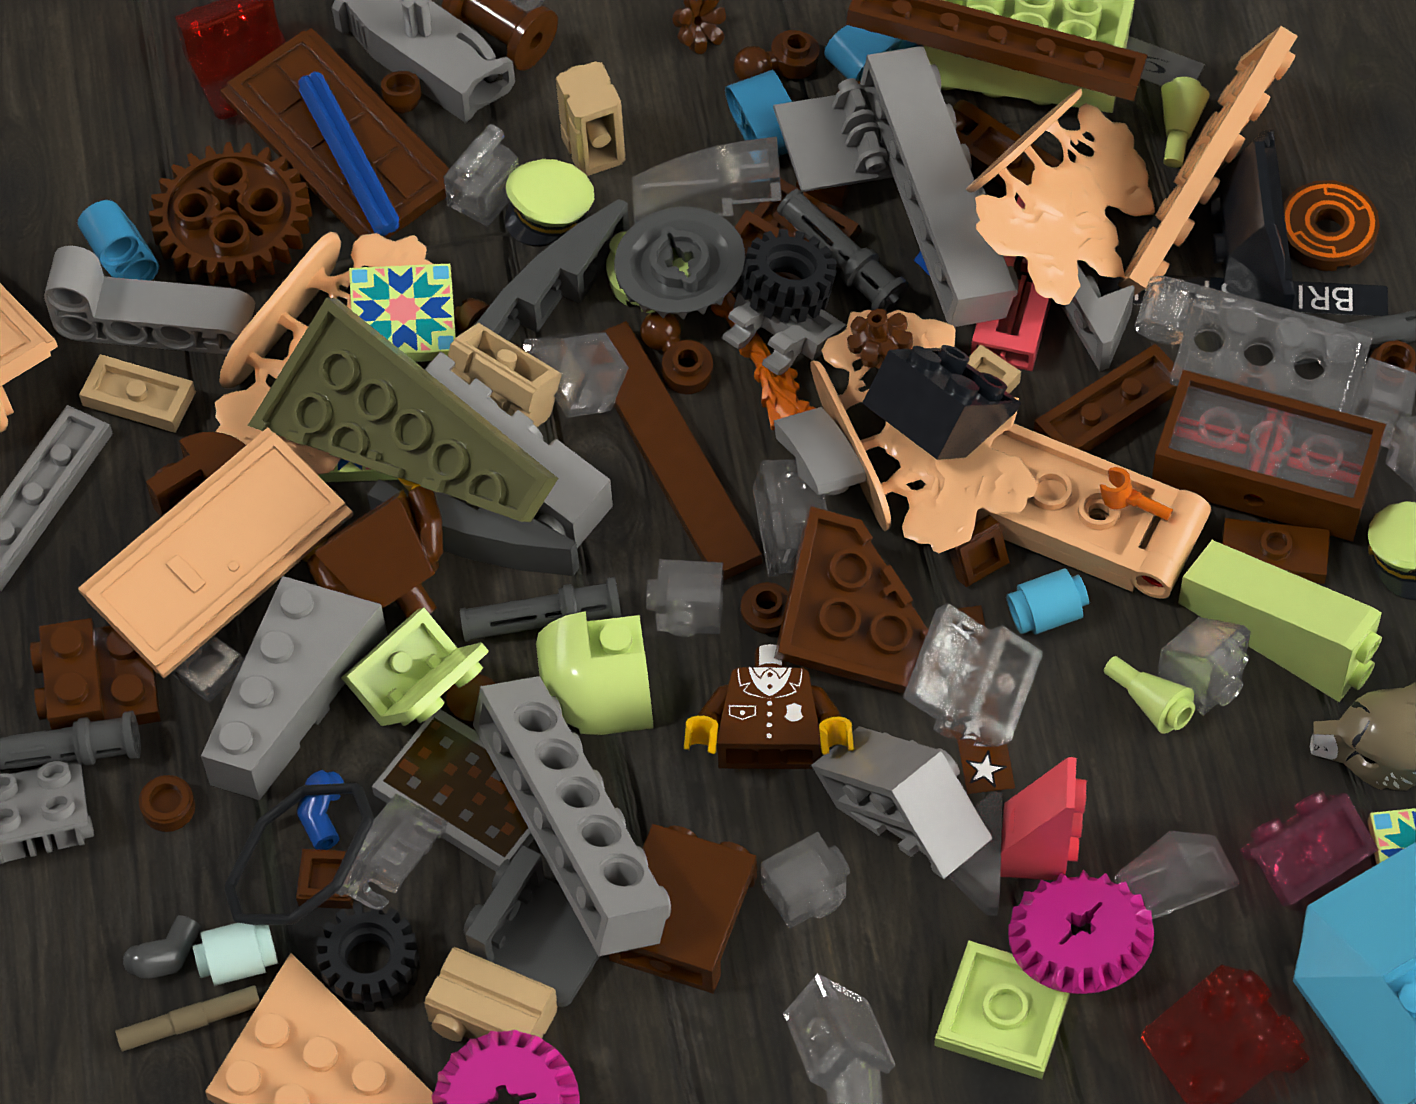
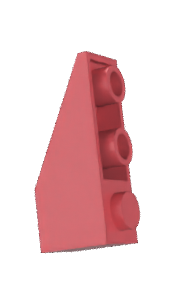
M1066 758L1004 803L999 877L1057 880L1061 872L1066 875L1067 861L1078 862L1079 838H1081L1082 820L1086 802V779H1076L1077 758Z

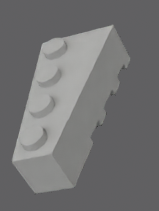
M440 351L424 370L559 478L533 519L574 540L578 548L613 507L610 479L559 440L555 439L549 445L544 442L540 430L533 424L534 421L519 410L511 416L507 414L490 397L493 390L477 378L470 385L451 371L455 366V362Z
M282 576L202 752L201 758L211 786L257 800L263 797L300 749L299 742L313 724L318 725L330 710V702L345 684L341 677L365 657L372 648H375L387 637L381 604Z

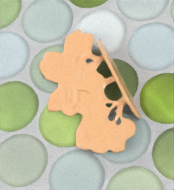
M1081 87L1033 125L966 188L968 192H975L997 174L1001 176L1005 181L1006 196L997 198L982 194L975 197L976 212L980 219L976 224V230L998 255L1025 257L1028 261L1027 269L1037 293L1045 298H1053L1056 303L1062 305L1069 304L1077 290L1081 287L1078 279L1077 260L1085 261L1100 276L1125 278L1121 257L1115 251L1119 244L1115 225L1105 215L1107 206L1118 208L1120 211L1131 216L1153 215L1155 213L1152 193L1148 187L1149 175L1146 170V163L1135 151L1134 136L1126 123L1112 122L1104 116L1098 107L1085 103L1079 107L1078 112L1080 130H1066L1059 125L1058 119L1082 96ZM1045 131H1049L1062 144L1064 152L1063 161L1057 167L1046 165L1031 147V144ZM1085 132L1090 133L1094 138V142L1087 140L1082 134ZM1070 140L1075 145L1079 143V140L1091 147L1094 151L1093 156L1088 157L1079 153L1070 145ZM1068 149L1076 155L1075 163L1070 161ZM1023 152H1025L1035 166V170L1032 173V183L1029 185L1012 176L1006 168ZM1016 193L1026 204L1025 209L1016 203Z
M336 232L325 234L312 246L232 344L220 371L219 382L223 388H234L244 382L254 370L256 382L247 390L225 394L215 402L216 418L220 423L215 432L231 435L246 445L263 432L248 426L271 388L266 383L267 376L270 374L277 379L308 326L296 320V318L320 290L328 293L330 298L342 297L347 299V307L351 309L350 294L339 290L340 285L346 288L350 286L349 271L340 275L330 276L337 263L341 248V241ZM378 233L361 235L353 243L351 252L354 262L353 268H361L362 266L384 267L432 264L425 259L426 245L420 243L415 235L397 241L386 239ZM287 329L293 332L289 353L284 360L264 358ZM278 435L317 475L329 473L335 469L341 459L330 455L328 452L295 443Z
M899 309L887 314V319L896 313H902L907 318L908 327L905 331L912 333V348L913 346L941 348L942 345L952 347L955 345L956 329L951 324L936 319L923 320L915 313L904 312ZM871 310L851 312L846 330L838 335L827 338L821 350L825 361L835 368L845 369L850 372L846 391L838 395L823 365L816 360L811 361L810 364L813 380L824 410L844 433L865 470L866 481L859 484L882 529L887 531L891 527V515L885 494L890 492L905 496L908 499L909 510L902 525L904 538L914 540L918 544H930L933 551L937 553L952 549L971 540L976 512L980 508L996 514L1021 513L1026 506L1027 499L1034 496L1037 490V481L1020 457L1009 456L1004 452L991 448L995 437L1013 427L1017 412L966 458L937 460L886 421V426L881 433L866 439H859L846 410L859 402H863L868 390L864 392L859 391V388L866 386L864 381L860 379L871 367L863 365L861 369L854 371L852 363L855 360L861 359V353L854 354L849 351L847 337L852 335V321L857 316L867 319ZM880 356L879 363L876 366L878 369H880L884 361L882 356ZM877 446L885 449L887 454L897 459L901 467L886 482L880 483L866 453L867 450ZM918 480H922L925 483L924 487L919 490H911L907 485Z

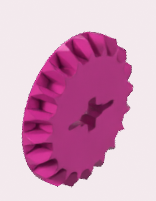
M1085 870L1078 877L1068 878L1061 872L1057 880L1050 883L1041 879L1035 891H1024L1020 905L1013 907L1011 922L1008 924L1010 949L1021 969L1032 979L1048 988L1074 994L1097 993L1117 987L1128 981L1144 966L1150 956L1154 943L1151 910H1147L1144 906L1142 895L1131 893L1126 881L1115 884L1111 882L1106 873L1100 878L1089 877ZM1086 922H1091V934L1081 931L1076 936H1071V924L1081 927Z
M514 1029L500 1032L490 1031L479 1038L469 1039L467 1044L460 1050L451 1053L450 1060L444 1069L438 1073L437 1085L434 1093L431 1095L433 1104H490L498 1100V1090L506 1088L512 1097L532 1098L520 1101V1104H580L576 1078L562 1054L540 1037Z

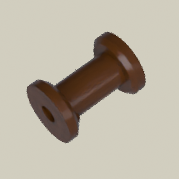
M443 0L441 8L466 25L472 23L506 44L507 58L512 60L513 66L521 71L530 69L545 55L553 42L558 27L557 14L545 6L534 8L528 12L509 0Z

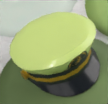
M540 159L520 165L512 171L506 181V192L510 204L506 210L505 225L510 235L523 244L545 245L555 242L575 225L585 220L587 211L594 201V186L584 172L573 164L563 161Z
M1405 501L1388 505L1375 514L1369 524L1368 540L1370 545L1368 546L1369 555L1373 557L1376 572L1383 584L1391 592L1402 598L1416 600V502Z

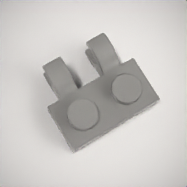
M742 291L737 294L734 308L728 316V319L735 324L729 331L723 334L722 339L735 348L741 349L750 342L760 327L773 334L768 345L775 350L769 357L763 360L762 365L776 375H781L790 368L800 353L811 360L822 355L821 350L827 338L843 332L846 324L822 309L819 316L814 319L807 314L805 322L797 323L795 316H790L789 323L780 322L781 315L776 313L773 314L772 319L763 316L764 307L757 311L753 310L750 307L751 299L744 300Z

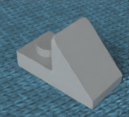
M1077 263L1078 279L1081 287L1077 290L1069 304H1060L1100 372L1109 368L1129 321L1135 287L1131 285L1101 297L1093 277L1090 275L1085 277Z

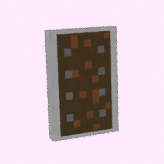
M441 709L425 720L372 786L373 794L496 872L506 859L513 860L522 845L528 847L534 839L477 732Z

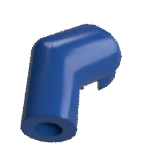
M319 770L306 779L305 785L344 783V781L334 771L325 772ZM340 794L305 796L299 801L297 815L315 849L328 850L335 846L340 839L327 814L330 801L338 800Z

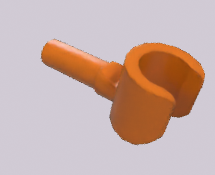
M1112 467L1108 470L1109 481L1117 488H1109L1106 485L1100 484L1101 496L1107 507L1117 510L1131 505L1135 508L1139 507L1166 521L1170 519L1173 509L1132 489L1130 474L1125 469Z

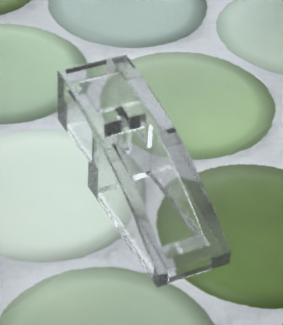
M777 137L745 140L710 147L677 157L632 177L635 223L654 212L672 207L702 208L723 217L733 216V204L782 200Z

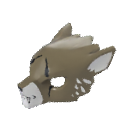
M1416 682L1405 688L1368 692L1358 698L1346 710L1340 720L1314 721L1313 735L1310 741L1311 755L1343 763L1364 782L1380 790L1389 788L1407 791L1411 787L1416 786ZM1361 755L1375 761L1376 763L1372 764L1367 762Z

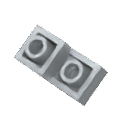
M822 407L774 420L776 439L796 457L798 476L817 495L840 494L848 490L849 486L866 481L865 470L854 449L835 421Z

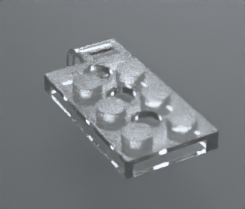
M1155 276L1149 279L1134 326L1139 334L1155 342L1170 345L1180 344L1170 375V385L1178 386L1184 369L1348 414L1351 413L1374 335V332L1166 276ZM1213 331L1222 337L1224 344L1217 351L1205 352L1196 346L1194 339L1201 332ZM1261 344L1267 346L1272 351L1274 358L1266 365L1256 366L1247 361L1244 352L1252 345ZM1312 358L1320 362L1324 372L1316 379L1307 380L1301 378L1296 373L1294 366L1301 359Z

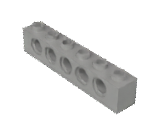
M540 676L480 686L473 727L597 955L604 956L660 944L665 921L671 913L669 895L663 886L657 884L648 868V861L644 850L640 846L636 847L626 829L623 813L619 808H614L604 790V783L600 773L597 770H593L583 753L579 736L574 732L572 733L562 716L558 699L550 695Z

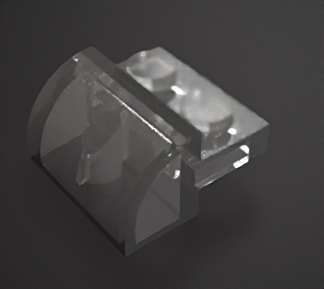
M947 603L936 608L903 698L935 718L936 723L933 730L950 739L981 747L1001 746L1012 740L1043 652L1003 625L989 630Z

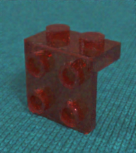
M218 0L175 16L183 53L214 115L218 119L224 120L239 115L221 96L220 90L228 85L227 82L286 43L278 27L273 0Z
M1220 965L1149 1024L1142 1032V1042L1186 1104H1232L1273 1070L1295 1073L1310 1060L1300 1046L1304 1042L1302 1033L1287 1016L1283 1014L1280 1017L1267 1001L1272 996L1269 988L1252 970L1246 972L1245 970Z

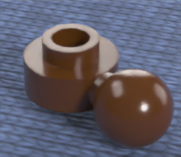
M799 30L784 31L774 38L771 51L766 52L758 46H748L740 50L734 59V72L740 81L770 70H774L779 75L789 79L806 78L817 68L820 52L819 44L813 36Z
M657 311L647 315L641 324V337L649 348L664 352L662 358V377L666 385L680 394H694L703 390L709 384L712 377L713 359L709 350L697 341H680L681 327L673 314L669 313L664 319ZM684 358H691L696 364L693 367L687 368L681 366L679 361Z

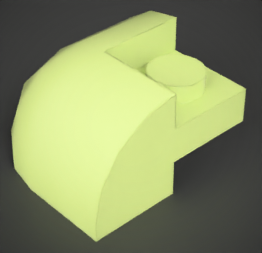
M586 611L563 616L549 623L538 633L536 649L539 674L550 695L558 699L562 716L567 724L578 728L580 734L594 735L654 728L640 615L587 621Z

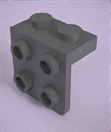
M522 845L512 861L506 859L498 868L492 882V889L494 890L484 906L477 904L470 912L463 930L466 936L468 952L554 988L557 1006L566 1007L573 1001L600 956L597 955L562 888L545 879L541 854Z

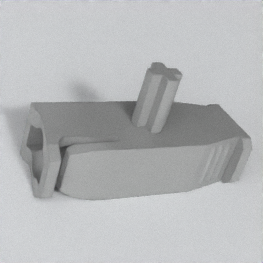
M334 0L332 12L337 30L342 33L351 32L371 57L390 71H409L416 74L420 80L421 92L465 123L474 116L477 110L508 94L515 83L512 60L507 57L496 59L492 48L476 31L431 0ZM498 74H503L502 80L493 83H487L483 80L486 78L487 81L492 82L498 77Z

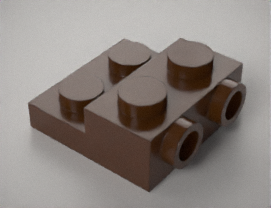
M92 618L39 626L40 641L30 643L35 674L43 673L44 687L34 689L39 720L48 719L52 730L72 727L74 721H78L79 718L88 717L91 722L121 718L125 711H133L135 713L138 725L161 721L156 672L111 625L95 628Z

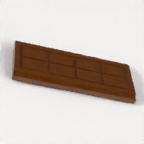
M313 28L306 32L303 30L227 82L228 85L220 90L224 100L279 157H286L288 167L290 169L298 168L301 180L306 183L310 190L357 239L361 235L373 234L374 231L299 92L300 86L298 81L302 76L309 75L312 72H319L324 76L399 216V228L395 232L383 236L384 238L389 239L452 194L453 190L460 185V179Z

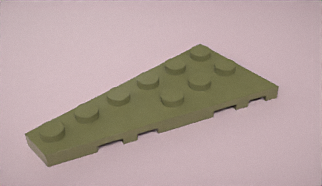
M326 297L248 426L261 431L268 427L273 433L275 432L287 440L330 453L332 456L395 478L411 481L426 489L448 494L465 500L469 504L520 522L532 521L559 479L356 313L335 298Z

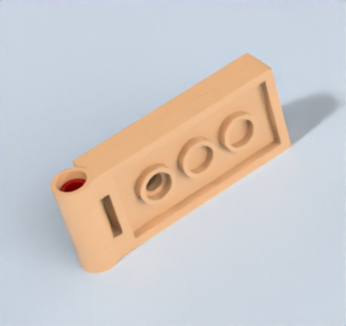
M1014 423L1012 428L1003 431L1001 435L993 439L991 448L1004 452L1009 456L1021 458L1024 465L1036 479L1037 490L1033 497L1027 499L1026 506L1021 513L996 514L980 508L976 512L975 522L991 515L999 522L1004 540L1131 592L1136 587L1142 593L1153 598L1164 599L1170 595L1211 513V507L1203 497L1191 491L1176 489ZM1112 467L1125 469L1130 474L1132 489L1173 509L1170 519L1166 521L1139 507L1135 508L1131 505L1117 510L1107 507L1101 496L1100 484L1106 485L1109 488H1117L1109 481L1108 470Z

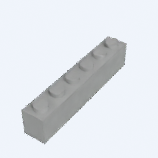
M924 46L867 55L860 82L866 90L864 98L868 109L874 113V123L879 127V139L882 147L888 153L887 160L947 323L958 327L1007 318L1013 297L1018 294L1017 275L1012 266L1007 267L1003 255H998L976 230V224L980 219L976 212L975 197L986 194L983 186L975 192H968L966 190L974 181L971 172V155L967 145L961 144L957 136L954 109L951 104H945L938 67L935 64H930Z

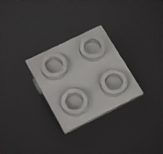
M854 78L840 82L838 85L839 92L836 95L775 104L773 106L801 192L893 177L887 160L888 153L882 147L878 136L879 127L874 123V113L868 109L864 98L866 94L865 87L858 84Z
M77 760L53 761L39 768L13 774H0V864L25 858L24 840H26L30 856L33 857L37 856L34 840L37 837L42 836L47 853L53 852L50 834H54L58 850L76 845H84L86 838L94 837L90 815L88 816L82 765Z

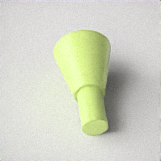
M1177 77L1161 87L1165 131L1168 136L1163 163L1168 167L1179 168L1183 166L1187 139L1190 138L1210 97L1208 90L1201 86L1198 80L1190 77Z
M1117 656L1112 657L1107 662L1104 673L1128 690L1129 695L1160 733L1165 734L1173 729L1180 730L1190 721L1195 711L1193 689L1146 672H1139Z

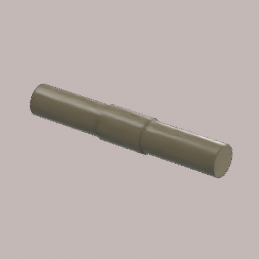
M253 985L204 1002L200 1001L170 1011L167 1014L115 1030L123 1052L257 1008L260 998L256 986Z

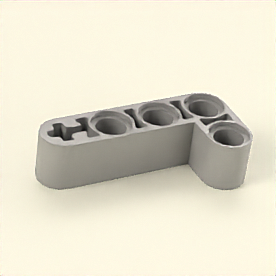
M63 246L55 251L44 294L53 327L56 332L71 340L223 355L228 354L232 344L252 320L255 308L253 298L238 289L106 277L103 274L98 257L90 250L78 246Z

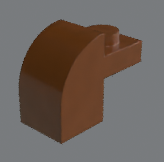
M201 432L179 440L184 458L177 463L163 466L152 478L146 481L153 508L159 516H164L243 449L246 444L231 435L220 432Z

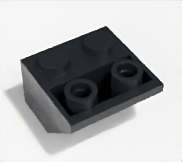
M942 345L941 348L913 346L912 349L889 350L862 402L937 460L966 458L1013 416L1021 405L1020 401L1006 392L1007 385L1002 380L988 373H980L968 364L970 359L964 352L949 345Z

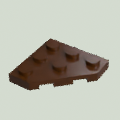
M810 506L805 517L774 659L928 700L933 693L942 643L931 627L927 629L911 604L913 601L911 595L892 566H886L873 546L871 542L873 537L863 521Z

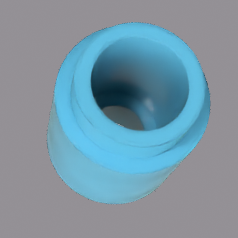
M1063 568L1017 585V591L1007 594V602L1019 633L1023 634L1032 631L1036 635L1083 618L1082 607L1089 605V597L1080 575L1071 577L1068 570Z

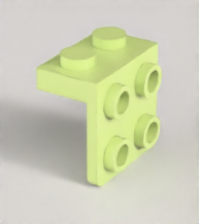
M420 608L341 678L381 726L397 723L405 726L415 719L422 723L443 706L444 701L440 696L453 684L460 688L479 674L483 669L479 661L489 650L482 642L457 648L426 609Z

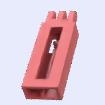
M1018 196L1017 204L1025 209L1026 204ZM1003 255L1007 267H1014L1016 256ZM1024 257L1021 262V272L1029 273L1027 269L1028 261ZM1022 275L1021 280H1018V294L1013 297L1007 318L976 324L972 338L971 354L980 345H983L1015 368L1033 372L1052 298H1045L1039 295L1035 290L1034 283L1027 282V276Z

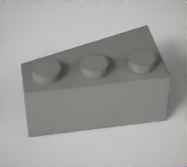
M859 726L853 731L854 750L848 751V747L836 745L829 750V754L823 755L811 765L839 810L878 836L886 829L902 839L898 843L899 849L908 856L912 857L915 853L921 851L931 862L932 871L943 879L993 839L957 778L960 771L956 762L941 748H931L918 744L913 740L907 741L891 736L886 732L880 733Z

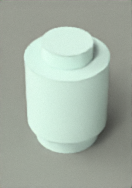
M234 923L201 932L203 943L193 946L200 978L211 976L214 986L266 973L265 967L278 964L269 925Z

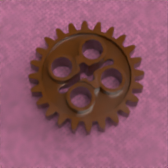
M226 142L222 154H216L210 145L206 146V158L200 160L192 153L187 154L189 167L186 169L173 164L171 169L174 180L160 178L161 193L152 194L151 199L154 210L149 211V217L155 244L159 245L164 260L172 258L173 266L177 273L188 267L192 281H196L204 273H208L211 286H215L221 276H228L231 287H235L239 275L246 274L247 278L252 283H255L257 279L256 270L261 268L268 274L274 275L273 261L277 259L289 264L291 262L289 248H303L301 234L310 233L308 217L312 216V209L306 183H301L298 168H288L285 156L272 161L271 151L268 147L264 148L257 156L253 155L251 143L248 142L240 153H234L231 142Z

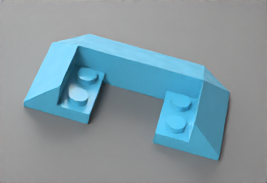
M1415 842L1307 906L1301 945L1293 977L1296 987L1379 1104H1416Z

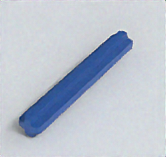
M312 72L309 75L302 76L298 81L300 86L299 92L374 233L385 236L388 233L395 232L399 228V216L324 76L319 72Z

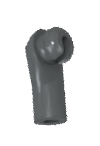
M178 915L166 939L133 945L128 948L123 957L124 968L129 974L141 979H151L178 972L183 966L201 930L200 924L189 917Z

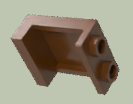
M652 824L643 850L647 857L648 868L657 884L663 886L669 895L671 913L665 921L660 944L609 954V961L714 994L721 976L720 960L748 887H754L757 879V856L750 854L746 848L733 842L724 841L717 844L698 838L694 832L681 826L672 825L666 828Z

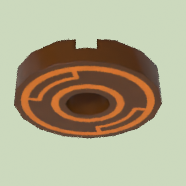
M1335 180L1313 181L1298 187L1285 199L1283 207L1289 254L1304 266L1321 271H1336L1337 266H1346L1350 264L1349 268L1356 266L1372 253L1380 229L1378 210L1370 198L1353 185ZM1321 220H1332L1338 223L1341 229L1337 232L1328 233L1319 229L1316 223Z

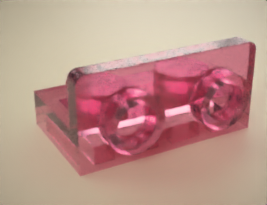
M1323 790L1309 795L1294 805L1298 814L1283 823L1279 818H1275L1257 827L1250 833L1254 841L1240 849L1245 860L1254 858L1257 860L1282 906H1290L1379 850L1347 793L1326 796Z

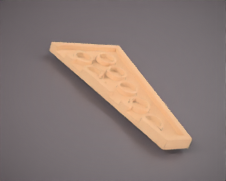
M1280 26L1241 57L1235 68L1238 73L1230 84L1224 88L1217 101L1223 108L1219 113L1214 112L1201 130L1174 180L1178 185L1168 198L1162 202L1155 215L1161 223L1158 228L1152 227L1146 233L1124 272L1125 278L1121 277L1118 286L1125 288L1133 285L1135 287V296L1146 289L1147 286L1154 289L1159 284L1170 265L1163 259L1172 244L1177 247L1181 246L1195 224V221L1189 218L1190 214L1198 202L1205 205L1211 198L1220 182V179L1214 176L1225 161L1230 163L1245 141V137L1239 133L1250 120L1253 122L1257 120L1270 100V96L1264 93L1265 90L1268 89L1275 78L1280 80L1292 64L1295 54L1289 50L1297 39V35Z
M292 953L289 954L205 1091L208 1100L215 1104H433L431 1096L433 1092Z

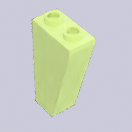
M1214 540L1208 544L1182 578L1179 604L1338 702L1342 700L1351 686L1359 690L1374 669L1375 663L1370 659L1375 654L1382 640V637L1376 634L1382 612L1369 605Z

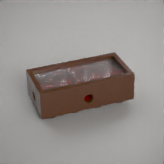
M1183 369L1155 453L1152 479L1179 490L1196 493L1210 503L1294 526L1330 530L1331 536L1353 542L1378 460L1386 424Z

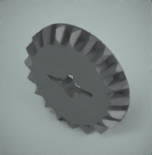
M672 207L654 212L642 218L626 232L617 247L614 268L619 288L623 289L629 303H638L644 313L650 310L657 311L663 319L669 313H674L684 320L688 312L698 310L704 315L708 306L712 304L722 306L724 297L728 293H736L737 282L742 276L746 255L740 234L722 216L702 208ZM672 248L675 249L679 258H682L685 263L688 262V277L683 271H679L677 266H673L674 256Z

